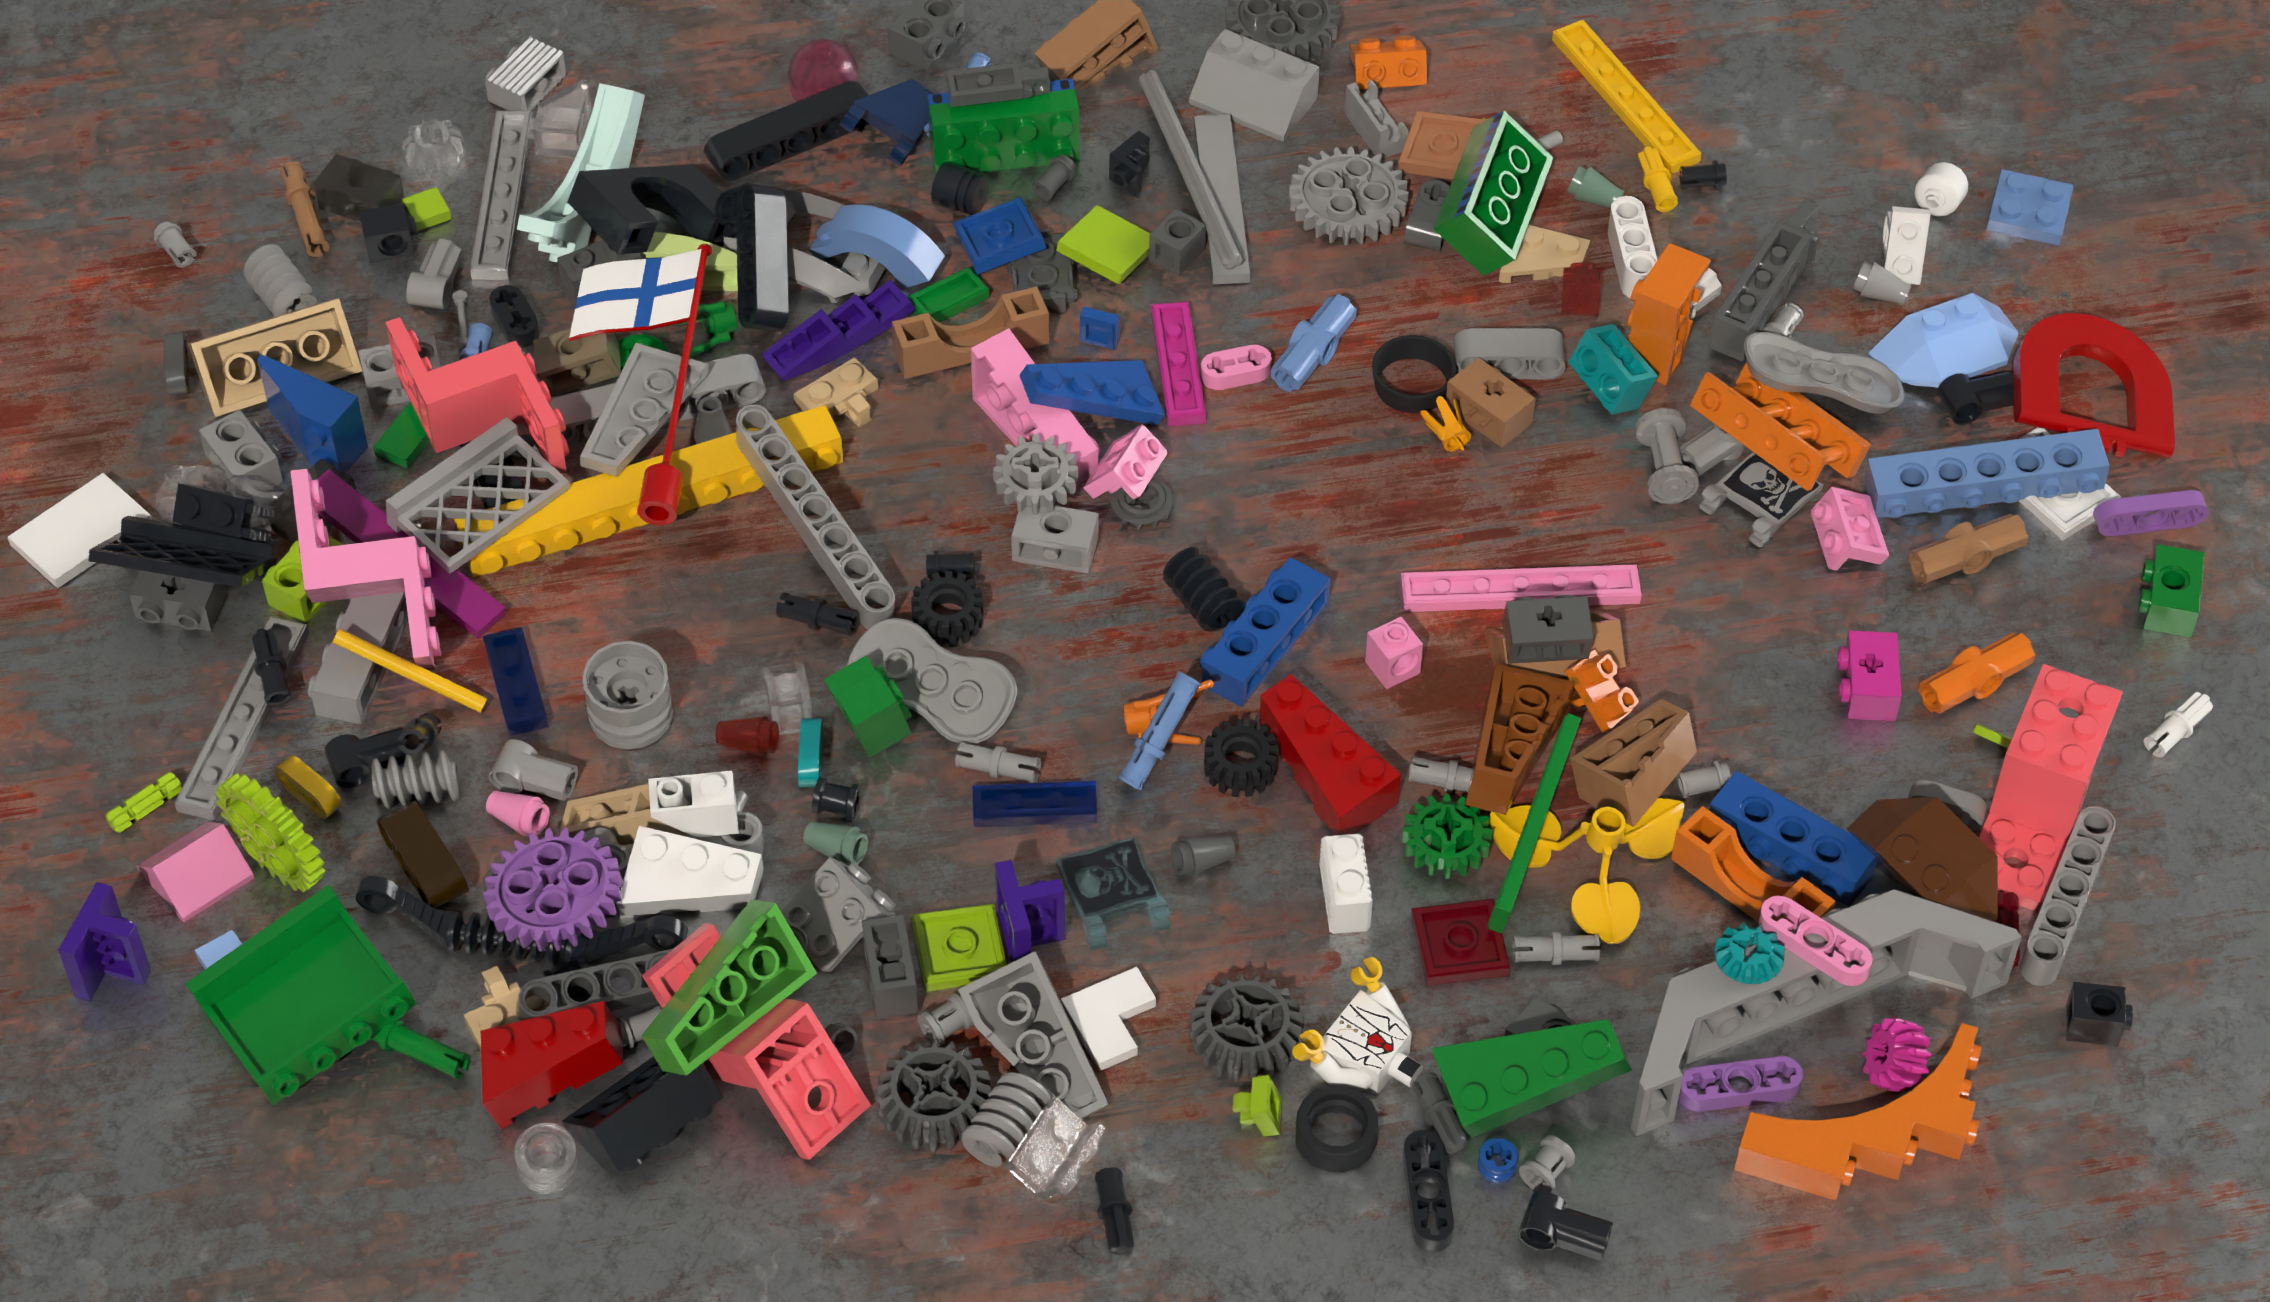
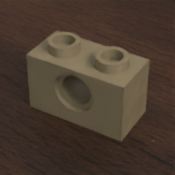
M570 328L533 340L537 377L540 381L543 380L550 396L554 397L620 376L622 371L619 341L615 334H597L570 342Z

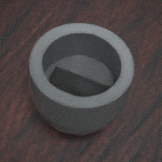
M841 1023L829 1024L825 1029L832 1043L834 1039L841 1043L836 1049L842 1059L849 1058L854 1053L858 1043L855 1030Z

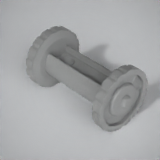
M1671 408L1651 410L1643 414L1635 424L1636 438L1641 444L1651 447L1656 472L1647 481L1649 496L1654 501L1662 504L1683 502L1691 498L1699 489L1698 474L1694 469L1683 465L1678 440L1683 437L1687 429L1685 417L1681 412Z

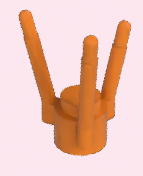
M1212 680L1201 682L1192 699L1200 697L1202 690L1213 687L1214 682ZM1167 693L1150 699L1123 704L1127 735L1138 734V738L1141 739ZM1171 734L1168 743L1199 745L1202 742L1200 737Z

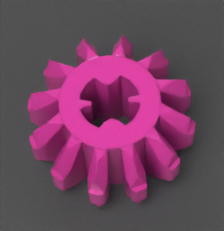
M1895 1017L1891 1019L1885 1018L1882 1024H1873L1871 1037H1865L1867 1048L1861 1054V1056L1866 1058L1863 1072L1870 1075V1083L1877 1085L1879 1088L1888 1089V1091L1909 1092L1912 1086H1918L1921 1083V1074L1929 1073L1926 1064L1927 1059L1933 1056L1927 1051L1931 1038L1924 1035L1923 1026H1919L1915 1022Z

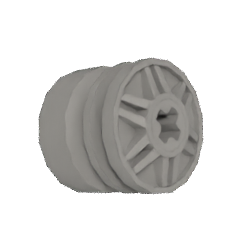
M634 641L614 642L597 650L587 661L582 674L589 724L597 738L611 747L625 750L644 748L658 741L669 729L673 718L667 664L659 652L646 644Z

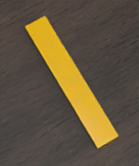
M1583 19L1553 31L1552 41L1645 147L1650 146L1651 148L1658 149L1665 168L1669 169L1671 174L1678 172L1680 166H1692L1701 161L1702 153Z

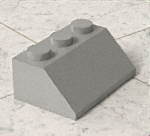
M1224 29L1205 54L1189 97V104L1215 115L1230 114L1231 121L1284 142L1318 98L1319 66Z

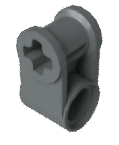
M1429 180L1420 186L1413 211L1410 212L1404 244L1441 251L1444 239L1433 228L1450 188L1448 184L1440 180Z

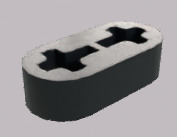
M512 285L499 286L494 289L489 297L491 312L508 343L517 341L520 348L531 346L533 340L539 338V327L536 315L522 291ZM505 302L513 305L514 308L509 310ZM520 323L524 330L521 331L520 328L515 327V324Z

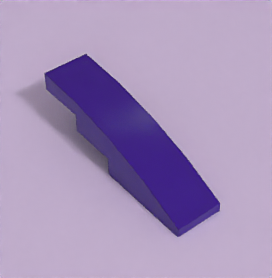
M890 279L864 300H861L855 294L829 315L820 309L761 355L784 382L817 369L853 351L892 327V321L903 319L915 309L909 299Z

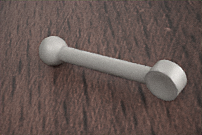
M458 290L453 293L452 297L458 309L460 338L457 340V347L462 351L465 349L468 339L465 304L468 303L467 292Z

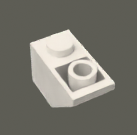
M732 770L648 779L651 818L696 838L739 834Z

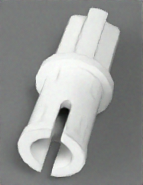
M2195 692L2177 710L2167 712L2165 714V721L2144 738V745L2147 750L2150 751L2161 741L2158 745L2159 747L2152 754L2162 758L2179 740L2190 737L2193 734V727L2212 711L2213 705L2209 701L2210 697L2206 694L2202 695L2199 692Z

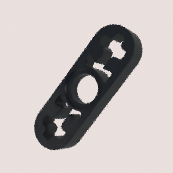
M1417 1130L1407 1136L1403 1149V1165L1413 1238L1420 1248L1430 1252H1438L1449 1246L1454 1230L1442 1140L1438 1135L1428 1130ZM1418 1147H1425L1426 1152L1429 1153L1428 1168L1421 1169V1156L1417 1152ZM1430 1182L1438 1186L1441 1192L1437 1197L1428 1199L1420 1196L1416 1191V1187L1421 1183ZM1435 1212L1436 1227L1440 1230L1437 1235H1432L1430 1229L1427 1228L1428 1213Z

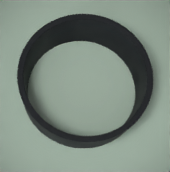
M1407 335L1391 339L1384 343L1373 357L1372 370L1376 392L1384 403L1396 410L1408 413H1420L1422 410L1430 411L1438 407L1436 402L1438 396H1442L1446 400L1447 382L1456 374L1454 357L1444 345L1428 337ZM1402 359H1420L1439 368L1445 376L1446 384L1429 394L1407 395L1392 390L1379 377L1382 371L1393 362Z

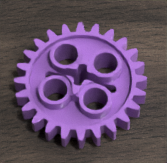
M565 827L559 837H554L552 830L548 828L543 839H538L532 832L529 833V844L524 845L522 842L515 840L516 852L510 853L503 850L500 852L504 864L492 863L490 865L494 876L485 877L488 890L483 892L490 920L494 921L497 932L505 931L509 942L519 937L521 946L525 949L534 940L539 951L544 950L547 942H553L556 951H559L562 941L568 939L575 947L578 945L577 935L582 933L590 939L593 938L591 927L596 925L605 928L607 924L604 914L616 915L617 911L614 902L622 901L620 887L623 886V881L617 859L612 857L609 846L601 848L598 837H594L587 842L585 832L581 830L574 838H571L568 828Z

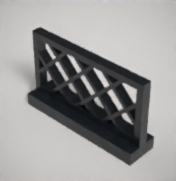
M126 516L121 520L120 533L89 549L88 561L242 588L253 580L262 582L269 568L276 565L278 541L271 540L265 542L244 537L237 538L192 526Z

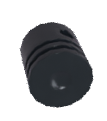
M944 162L934 178L931 201L935 205L960 211L964 214H977L982 210L987 198L989 176L978 171H971V169Z

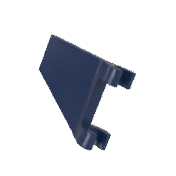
M910 79L855 100L839 123V126L851 133L860 119H864L897 142L887 158L900 166L929 121L927 95L934 93L914 79Z

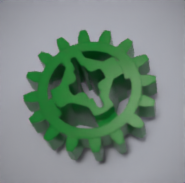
M1444 794L1443 802H1437L1433 796H1429L1427 807L1416 803L1414 804L1413 814H1406L1402 830V843H1405L1406 857L1415 856L1414 866L1416 868L1422 867L1425 864L1428 865V875L1433 876L1437 870H1443L1445 879H1450L1453 870H1457L1462 877L1467 876L1468 865L1478 870L1481 867L1482 858L1489 857L1493 830L1489 829V816L1479 817V808L1466 807V797L1462 796L1455 803L1451 802L1449 794Z

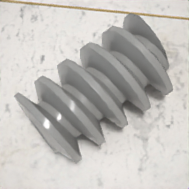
M275 244L264 245L249 256L244 266L243 273L245 279L259 295V298L266 304V307L273 313V316L318 303V299L313 295L311 285L305 281L304 276L298 272L297 267L291 263L290 258L284 254L280 246Z
M439 750L437 763H433L428 753L423 752L420 765H416L412 756L406 754L403 767L398 765L394 756H390L386 769L382 768L378 758H373L371 768L376 806L378 805L379 798H381L384 806L387 809L393 808L396 796H398L402 806L410 803L412 794L415 795L420 805L426 804L429 792H431L436 803L443 802L445 790L448 791L453 801H458L460 798L459 775L455 755L453 761H449L445 751Z
M1016 1072L1004 1073L998 1079L997 1086L990 1091L988 1099L980 1106L979 1113L971 1119L970 1126L962 1132L961 1140L966 1150L977 1160L995 1168L1002 1166L1003 1161L1001 1157L1010 1159L1015 1155L1016 1149L1013 1145L1019 1146L1023 1143L1024 1134L1022 1132L1031 1131L1033 1128V1121L1031 1119H1038L1042 1114L1040 1106H1046L1051 1101L1048 1091L1040 1083L1027 1075Z

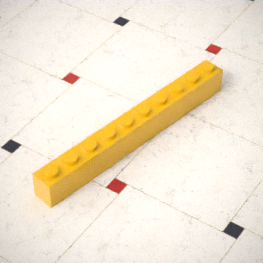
M826 405L775 420L811 472L843 463L842 438ZM749 428V429H747V430H749V431H759V430H761V429H758V428ZM736 432L672 452L670 464L683 475L677 515L766 487L739 449L736 442ZM664 455L628 465L618 477L602 473L570 483L568 491L467 561L472 577L491 574L500 569L523 562H530L548 554L568 550L580 544L600 538H607L612 534L649 524L643 521L637 513L644 472L649 466L662 463ZM769 457V458H767V459L776 461V460H779V459H781V458H779V457ZM524 499L500 505V511H518L524 506ZM492 507V508H489V509H485V510H495V507ZM454 519L456 531L465 532L466 519ZM471 519L470 532L486 533L494 527V521ZM459 542L461 550L463 549L464 542Z

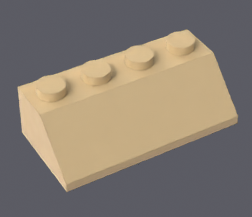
M333 298L188 343L200 382L215 417L267 401L257 362L261 354L326 383L362 372L339 298Z

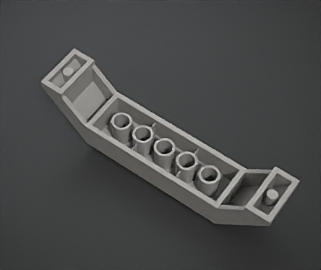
M1893 889L1881 895L1871 894L1856 905L1843 910L1839 908L1831 910L1822 917L1829 924L1866 946L1871 952L1872 965L1867 980L1860 985H1843L1786 948H1784V963L1781 971L1773 979L1761 984H1744L1729 978L1720 970L1715 958L1710 963L1696 969L1687 968L1678 972L1669 981L1643 1068L1631 1124L1632 1131L1635 1136H1639L1674 1121L1686 1065L1907 975L1966 991L1970 999L2007 985L2022 938L2021 935L2014 928ZM1800 924L1797 926L1796 931L1792 929L1793 934L1797 933ZM1808 934L1803 938L1806 944L1814 948H1821L1827 944L1826 940L1818 934ZM1752 944L1744 950V962H1747L1749 957L1756 953V945ZM1834 947L1833 953L1834 951L1838 952L1839 949ZM1852 960L1850 963L1844 962V965L1849 968L1854 964L1859 965L1855 960Z

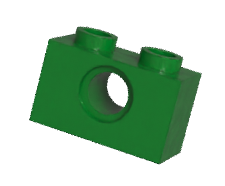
M2157 544L2153 559H2145L2141 582L2148 583L2147 589H2142L2138 606V612L2145 613L2143 629L2192 637L2200 612L2205 552Z

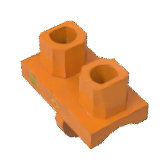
M1593 649L1590 652L1589 659H1580L1565 670L1570 681L1575 682L1574 687L1578 692L1570 699L1573 708L1586 705L1602 733L1611 730L1638 704L1639 700L1632 689L1627 687L1620 689L1613 679V676L1617 674V665L1610 654L1598 655L1597 651Z

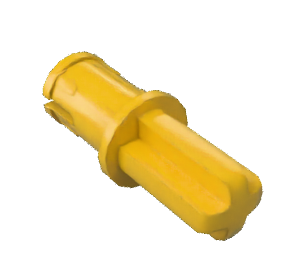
M1646 146L1644 151L1638 153V160L1644 173V186L1651 191L1655 207L1659 212L1671 211L1678 205V198L1670 182L1672 174L1669 169L1665 168L1658 149Z

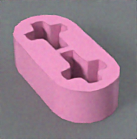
M1247 345L1210 353L1201 362V381L1206 387L1213 390H1224L1261 382L1268 378L1271 373V353L1260 345Z

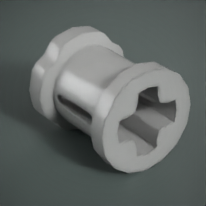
M956 993L948 996L947 1002L932 1012H922L917 1016V1021L926 1039L931 1044L936 1039L940 1046L945 1043V1038L961 1028L969 1029L974 1025L962 998Z
M1548 1135L1542 1139L1540 1150L1533 1159L1525 1161L1521 1165L1519 1174L1522 1180L1533 1190L1551 1193L1556 1186L1555 1179L1563 1169L1571 1168L1575 1162L1576 1155L1566 1142L1556 1136Z

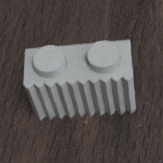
M531 36L520 46L512 47L507 59L498 68H491L486 75L485 85L488 101L508 111H531V109H534L536 104L539 105L540 100H543L544 96H547L548 92H551L553 87H556L557 83H560L561 79L565 78L566 70L562 51L560 49L556 50L555 47L551 48L549 44L545 45L543 41L534 40Z

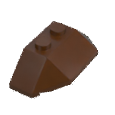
M1938 797L1876 800L1847 828V831L1913 896L1993 922L1998 920V856Z

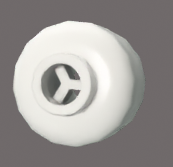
M1947 162L1935 163L1927 168L1915 185L1914 196L1917 204L1921 209H1930V213L1933 216L1942 217L1951 214L1958 208L1968 193L1969 184L1967 177L1954 164Z

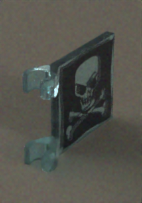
M1134 837L1056 859V866L1081 920L1088 944L1092 950L1107 946L1105 939L1106 927L1103 919L1146 907L1151 924L1156 932L1171 927L1168 919L1170 917L1169 906L1161 897Z

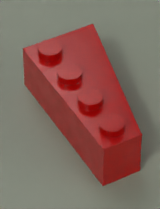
M1292 674L1261 694L1259 724L1261 727L1264 725L1269 729V735L1274 734L1276 745H1278V754L1283 762L1289 764L1294 772L1295 781L1301 790L1305 789L1313 802V809L1321 821L1324 820L1331 830V836L1356 834L1399 803L1401 774Z

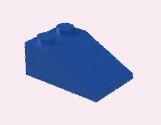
M261 354L257 362L269 411L309 464L320 472H326L330 469L338 477L342 478L368 448L358 396Z

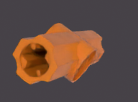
M2013 632L1981 650L1977 646L1965 649L1953 660L1950 667L1920 682L1918 692L1921 695L1923 705L1931 713L1937 712L1941 714L1972 696H1975L1977 699H1984L1990 696L1999 688L2005 678L2034 663L2036 654L2033 651L2031 641L2023 633L2017 634Z

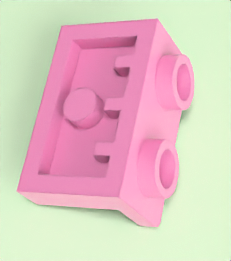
M1142 424L1112 442L1083 488L1094 499L1106 491L1112 494L1122 487L1132 499H1136L1141 496L1167 455V450Z
M1831 487L1812 508V519L1828 569L1837 571L1848 558L1881 565L1889 556L1870 495Z

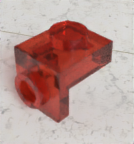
M1572 263L1570 268H1563L1561 275L1560 315L1598 317L1601 270L1593 269V265L1588 263Z

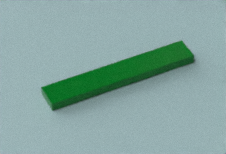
M1569 713L1567 716H1564L1488 922V929L1501 934L1504 931L1579 727L1580 717Z

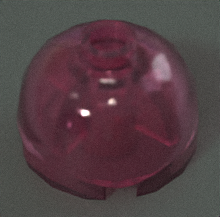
M830 39L809 41L800 46L790 59L788 83L790 93L796 101L847 81L854 80L859 82L860 72L853 53L840 42Z

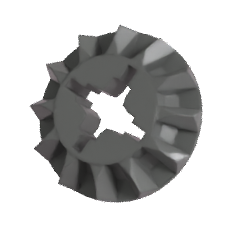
M1155 478L1150 480L1141 496L1138 497V500H1141L1144 504L1148 503V509H1142L1140 505H1135V499H1132L1122 487L1111 494L1110 502L1113 516L1120 517L1123 526L1132 523L1136 525L1138 530L1142 525L1146 524L1155 528L1159 520L1168 519L1169 512L1173 509V497L1170 489L1163 482Z

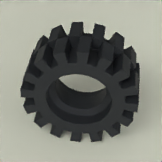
M945 571L946 578H940L939 573L932 574V582L925 577L920 581L921 587L916 586L913 590L914 596H911L912 622L922 627L932 639L935 638L936 643L943 647L944 641H949L950 647L957 646V639H961L962 643L965 644L969 642V634L976 637L979 633V627L982 628L983 626L982 591L980 587L976 588V582L972 578L966 582L964 574L959 573L957 578H953L952 571ZM947 603L963 608L958 613L952 615H942L933 611L935 607Z
M1236 719V726H1231L1228 720L1223 722L1222 730L1216 726L1212 730V736H1207L1204 747V772L1206 777L1209 776V783L1213 787L1219 783V792L1225 794L1228 789H1232L1231 796L1239 797V791H1245L1246 797L1253 796V788H1256L1260 794L1265 791L1266 784L1270 786L1273 783L1274 775L1277 774L1278 745H1276L1274 734L1269 735V729L1263 725L1257 730L1256 721L1250 720L1249 726H1244L1243 719ZM1244 751L1251 753L1257 759L1250 764L1237 765L1229 762L1225 757L1232 752Z

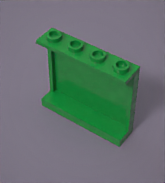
M329 884L185 983L200 1007L272 1105L292 1095L298 1087L318 1073L329 1069L335 1061L355 1047L366 1043L372 1035L392 1021L400 1019L409 1009L417 1005L404 981L397 977L359 928Z

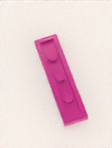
M1189 302L1151 304V317L1167 426L1206 424V413Z

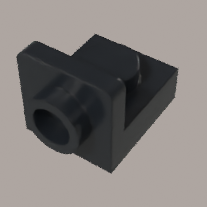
M1139 130L1111 152L1109 158V180L1118 188L1125 189L1134 196L1141 192L1142 171L1147 167L1150 160V137Z

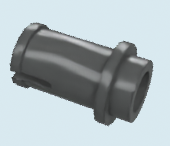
M1066 155L1053 157L1049 161L1048 169L1032 184L1035 194L1043 200H1050L1065 181H1071L1074 178L1075 163Z

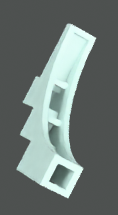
M599 83L593 111L584 138L564 181L553 197L541 209L531 214L519 216L517 230L528 232V240L539 243L538 251L550 253L548 261L557 262L558 257L588 246L591 227L567 201L579 171L629 168L644 102V94Z

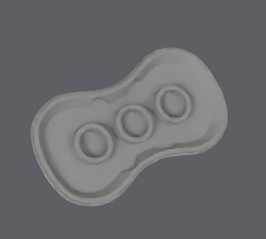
M1769 332L1750 334L1744 341V351L1750 373L1756 380L1773 389L1785 392L1819 394L1839 400L1856 409L1876 414L1887 413L1901 405L1904 401V388L1897 374L1887 365L1873 358L1858 354L1825 352L1803 345L1788 337Z
M885 619L872 625L860 637L847 662L848 666L867 655L874 668L881 664L890 680L893 679L899 688L907 708L924 716L942 736L957 743H979L994 735L1009 716L1017 695L1015 679L1005 666L988 658L962 656L952 653L939 646L918 624L906 619Z

